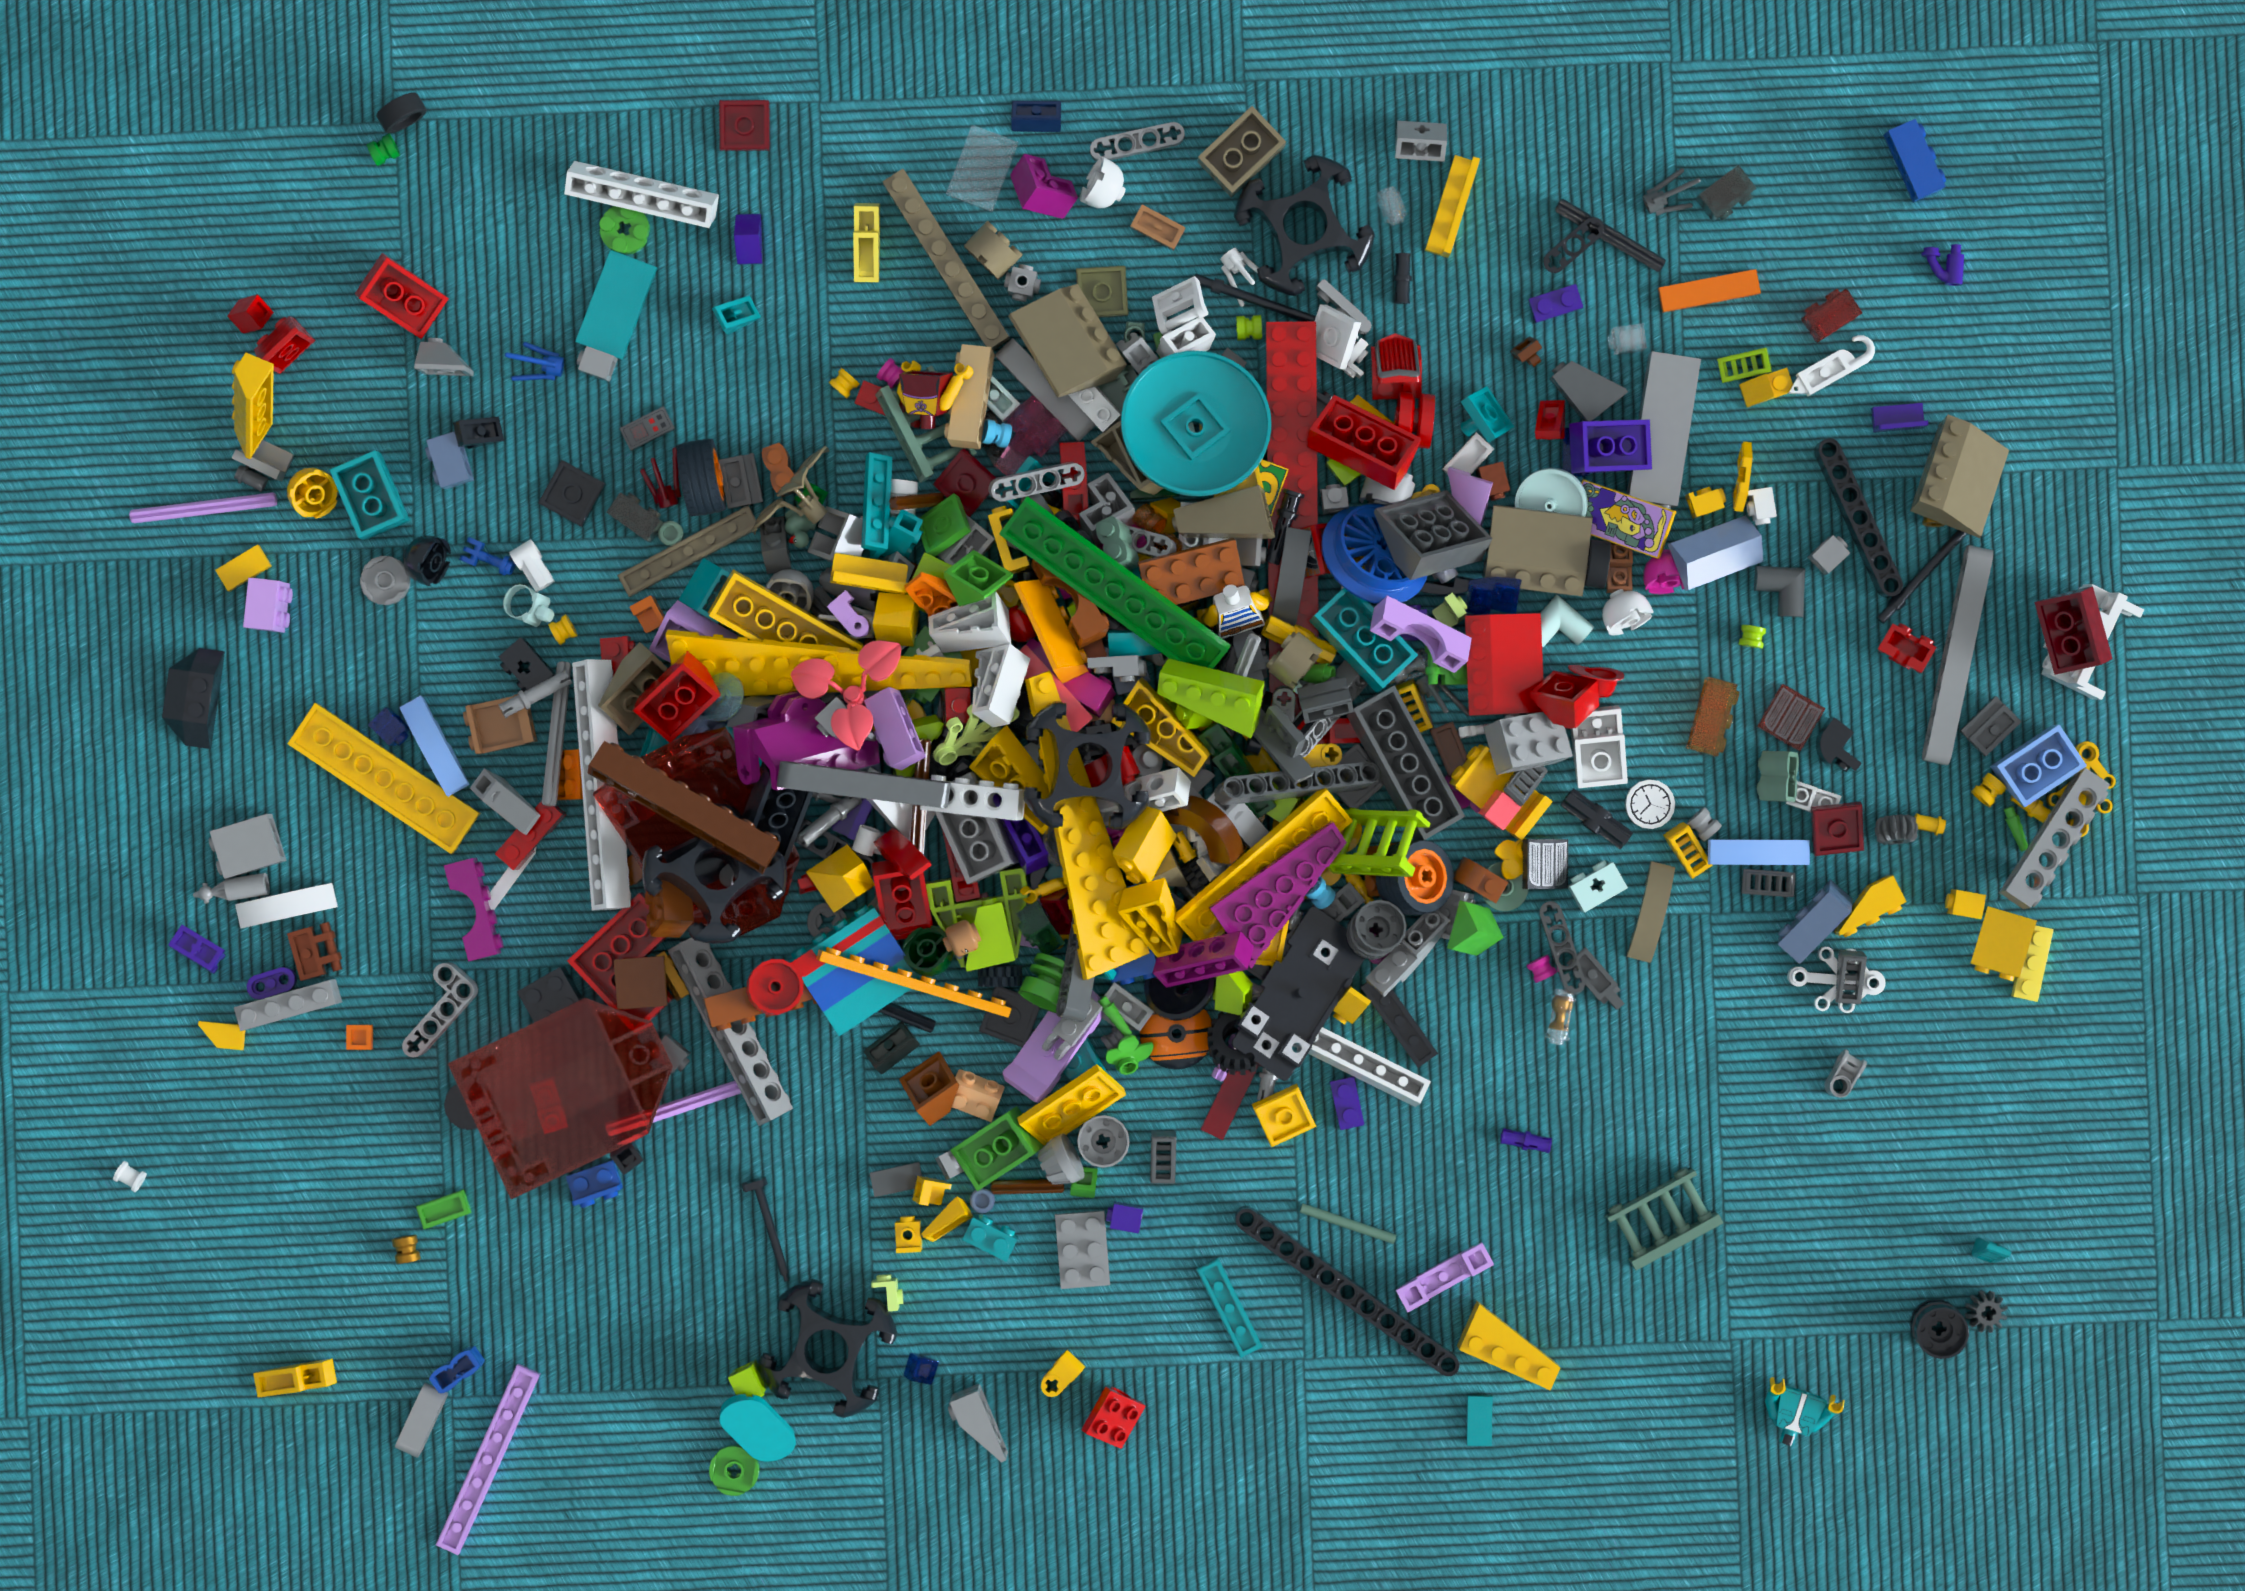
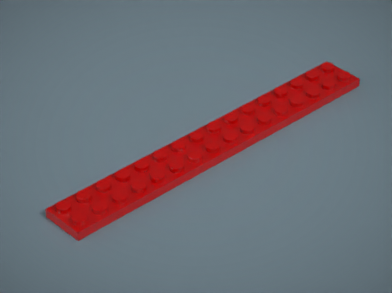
M1316 321L1266 322V394L1271 413V435L1267 447V461L1289 469L1271 516V521L1275 530L1279 518L1277 508L1281 507L1285 494L1283 489L1285 488L1305 495L1298 507V519L1296 518V521L1293 520L1291 525L1292 528L1300 529L1318 524L1317 451L1308 447L1309 429L1317 419ZM1271 538V539H1268V549H1269V546H1270V543H1271L1272 538ZM1281 560L1280 565L1268 562V590L1273 600L1269 602L1268 618L1273 612ZM1318 576L1304 579L1296 625L1308 629L1318 637V630L1309 622L1318 612ZM1269 639V661L1274 654L1276 655L1279 651L1282 652L1284 650L1280 647L1281 644ZM1269 673V692L1274 693L1276 688L1286 686ZM1282 692V696H1277V699L1281 700V704H1286V700H1291V697L1287 695V692ZM1294 692V713L1296 717L1301 712L1298 694Z

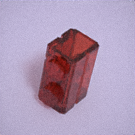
M1837 288L1825 296L1827 299L1825 303L1819 306L1816 302L1804 310L1806 315L1801 320L1810 331L1815 342H1820L1862 314L1861 309L1847 289L1840 292Z

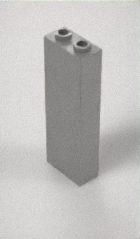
M1654 351L1649 353L1638 420L1650 419L1652 469L1630 471L1627 487L1628 495L1668 509L1678 506L1701 359Z

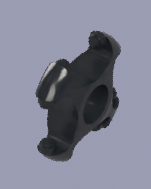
M1313 155L1303 160L1307 172L1311 171L1312 174L1318 172L1320 178L1299 193L1269 201L1260 200L1257 196L1263 194L1262 190L1265 187L1261 178H1255L1248 181L1236 204L1234 218L1239 227L1249 224L1251 222L1250 219L1253 218L1251 212H1255L1262 216L1274 235L1280 253L1281 269L1275 272L1273 267L1269 268L1268 265L1257 269L1259 281L1264 285L1286 295L1296 296L1305 291L1301 279L1298 280L1297 277L1289 278L1291 270L1301 263L1321 254L1347 251L1351 255L1346 257L1347 261L1344 264L1348 273H1354L1362 268L1374 243L1375 234L1369 224L1358 229L1359 232L1356 233L1358 240H1355L1346 234L1337 220L1329 198L1328 183L1334 179L1336 184L1344 186L1352 182V176L1349 169L1323 156ZM1300 207L1312 208L1321 215L1326 230L1320 240L1314 244L1302 245L1289 239L1284 231L1283 220L1293 209Z
M1062 701L1050 703L1031 719L1025 729L1027 740H1039V737H1043V730L1048 731L1051 735L1055 756L1053 782L1049 795L1044 799H1041V792L1038 791V788L1025 787V803L1032 813L1050 828H1059L1063 826V814H1060L1059 810H1053L1054 805L1058 801L1082 796L1106 800L1116 804L1119 808V812H1113V815L1109 816V828L1122 830L1135 821L1149 804L1148 791H1136V795H1132V802L1124 794L1120 766L1125 740L1130 733H1134L1133 740H1137V744H1150L1151 731L1132 708L1126 704L1112 705V717H1115L1116 721H1122V725L1118 730L1092 735L1063 729L1056 722V719H1062V715L1066 716V703ZM1081 744L1095 745L1103 752L1107 759L1108 768L1106 776L1101 783L1092 788L1077 784L1073 781L1068 771L1069 756L1074 748Z
M713 803L719 807H727L733 812L734 816L739 819L742 818L741 812L735 806ZM701 840L695 848L670 863L660 862L663 860L662 855L664 853L656 844L645 851L642 867L644 890L655 897L663 889L661 887L663 884L661 880L668 881L690 897L706 918L707 926L702 922L699 924L695 922L687 930L695 941L712 944L734 942L739 937L741 930L734 923H727L724 926L721 923L720 917L734 899L759 884L768 885L766 887V894L772 901L779 900L785 894L787 866L785 856L779 851L775 853L769 863V867L766 868L763 874L704 840ZM715 857L722 859L732 868L735 882L726 889H709L697 879L694 866L704 858Z
M815 1279L803 1281L780 1295L777 1302V1309L784 1312L793 1310L795 1305L800 1309L801 1326L796 1348L788 1363L781 1367L776 1366L777 1360L774 1359V1355L763 1353L758 1363L761 1374L774 1396L783 1400L789 1398L792 1389L789 1387V1383L783 1381L787 1377L814 1379L830 1385L842 1392L847 1401L841 1399L840 1402L835 1403L833 1414L842 1418L853 1416L877 1401L879 1395V1388L876 1386L867 1385V1387L862 1388V1392H859L855 1387V1368L862 1344L873 1331H880L879 1337L882 1338V1342L893 1344L898 1334L895 1322L883 1302L873 1297H868L865 1309L868 1310L867 1314L873 1315L871 1320H850L829 1314L814 1306L809 1299V1296L816 1298V1295H821L824 1283ZM823 1329L834 1330L841 1334L846 1340L849 1349L848 1359L840 1366L833 1368L822 1367L816 1364L808 1351V1339L812 1334Z

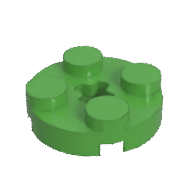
M613 206L605 212L599 222L601 238L605 245L613 251L633 254L641 250L647 242L650 224L642 212ZM622 223L631 225V228L628 229V235L624 233L619 234L618 230H620Z
M729 1445L721 1448L711 1460L709 1476L721 1493L729 1496H738L749 1491L755 1485L759 1477L760 1467L758 1461L751 1457L740 1445ZM733 1464H737L738 1468L741 1469V1473H737L736 1477L731 1476V1471H728V1467H732Z

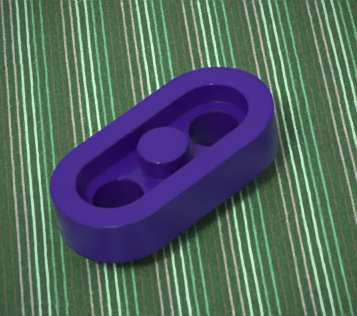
M281 967L255 975L247 982V992L254 999H265L290 991L297 983V975L288 967ZM283 975L288 976L289 980L287 984H284L281 981V977ZM259 982H262L265 985V989L263 991H260L258 989Z

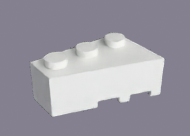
M1011 644L976 651V658L979 659V668L975 669L974 674L978 678V683L973 689L972 713L991 727L1010 724L1030 662L1028 656Z
M871 767L868 772L880 773ZM867 799L882 815L889 826L895 828L910 841L913 804ZM927 811L926 829L936 814L935 811Z

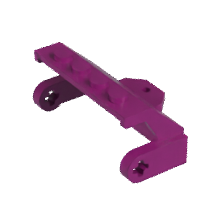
M798 691L777 695L767 710L768 718L733 726L737 770L740 780L746 785L759 781L760 757L770 769L771 786L773 790L777 791L785 789L777 787L780 761L856 770L880 763L878 741L864 740L861 749L857 751L830 734L826 737L816 727L819 722L815 717L830 702L824 703L819 698H805Z

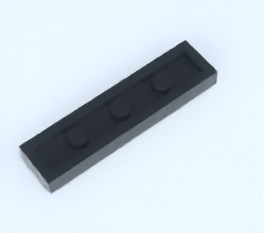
M1368 982L1360 986L1417 1068L1438 1054L1393 990L1384 997Z

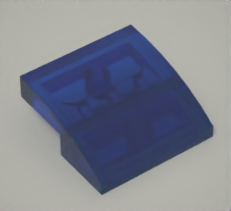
M1487 577L1470 581L1466 602L1467 609L1465 611L1477 615H1490L1493 609L1516 614L1522 580L1507 577Z

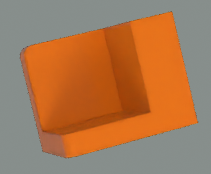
M652 595L629 607L633 615L638 618L645 633H650L659 628L665 617L655 597Z

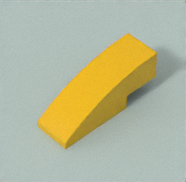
M333 1358L253 1373L257 1397L301 1392L337 1383Z

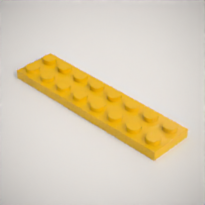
M314 703L287 743L450 854H454L481 814L453 794L448 797L440 785L318 703Z
M1326 788L1316 791L1178 910L1174 920L1193 941L1222 935L1225 930L1210 910V905L1330 821L1334 822L1341 832L1353 820Z

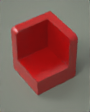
M257 294L238 300L227 317L245 334L262 329L274 312Z

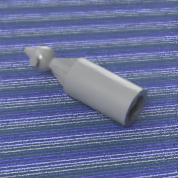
M266 873L225 879L214 888L209 887L207 883H203V887L193 893V897L204 900V903H209L213 896L228 901L265 896L270 893L269 879Z

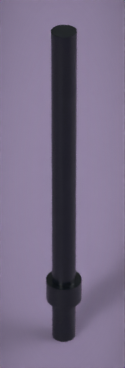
M1195 274V277L1200 281V286L1211 289L1210 292L1218 295L1223 293L1302 322L1315 321V315L1224 284V281L1218 278L1213 280Z
M1957 530L1898 595L1892 596L1888 601L1887 607L1876 618L1884 624L1896 610L1900 611L1906 604L1905 601L1968 533Z

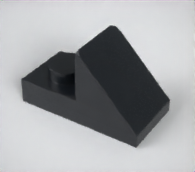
M499 417L458 420L453 423L458 447L467 446L468 449L504 441Z

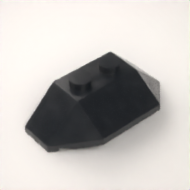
M198 648L169 668L162 718L185 746L211 749L225 651Z

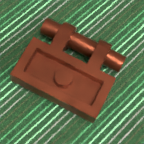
M329 922L319 924L322 932L319 935H315L313 926L287 933L300 981L326 974L324 964L331 963L333 972L342 970L340 962L342 956L337 951L334 941L336 935L331 930ZM324 941L328 955L322 957L318 943Z

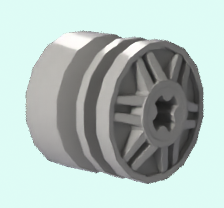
M1106 1115L1095 1116L1086 1121L1079 1130L1077 1139L1078 1149L1084 1160L1093 1166L1101 1168L1111 1167L1122 1161L1128 1152L1130 1143L1128 1131L1123 1123L1114 1117ZM1100 1134L1110 1138V1141L1107 1142L1108 1147L1097 1146L1096 1141L1099 1140Z

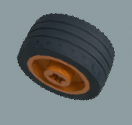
M713 439L695 440L677 445L680 482L690 516L707 515L726 510L723 476Z
M1411 840L1406 858L1415 867L1413 877L1375 875L1377 890L1383 901H1389L1397 906L1403 915L1427 914L1441 908L1449 899L1454 882L1453 867L1449 857L1439 845L1427 840ZM1400 842L1391 845L1386 856L1396 854Z

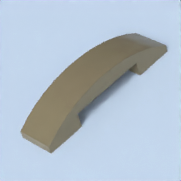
M1653 861L1650 862L1642 903L1626 957L1651 963L1666 915L1675 867Z

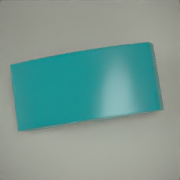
M1109 630L1108 632L1109 657L1145 656L1161 653L1131 630Z

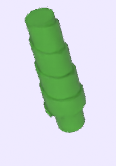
M2013 806L2004 809L2007 817L2005 821L2020 851H2025L2028 848V843L2019 814H2016Z
M1106 995L1100 998L1098 1003L1103 1007L1102 1011L1120 1030L1123 1036L1132 1034L1114 1002L1111 1003Z

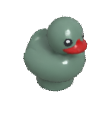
M790 509L785 514L787 520L785 531L788 535L792 536L789 539V543L797 548H804L809 543V537L806 533L810 530H815L816 524L813 525L805 515L800 517L798 513Z

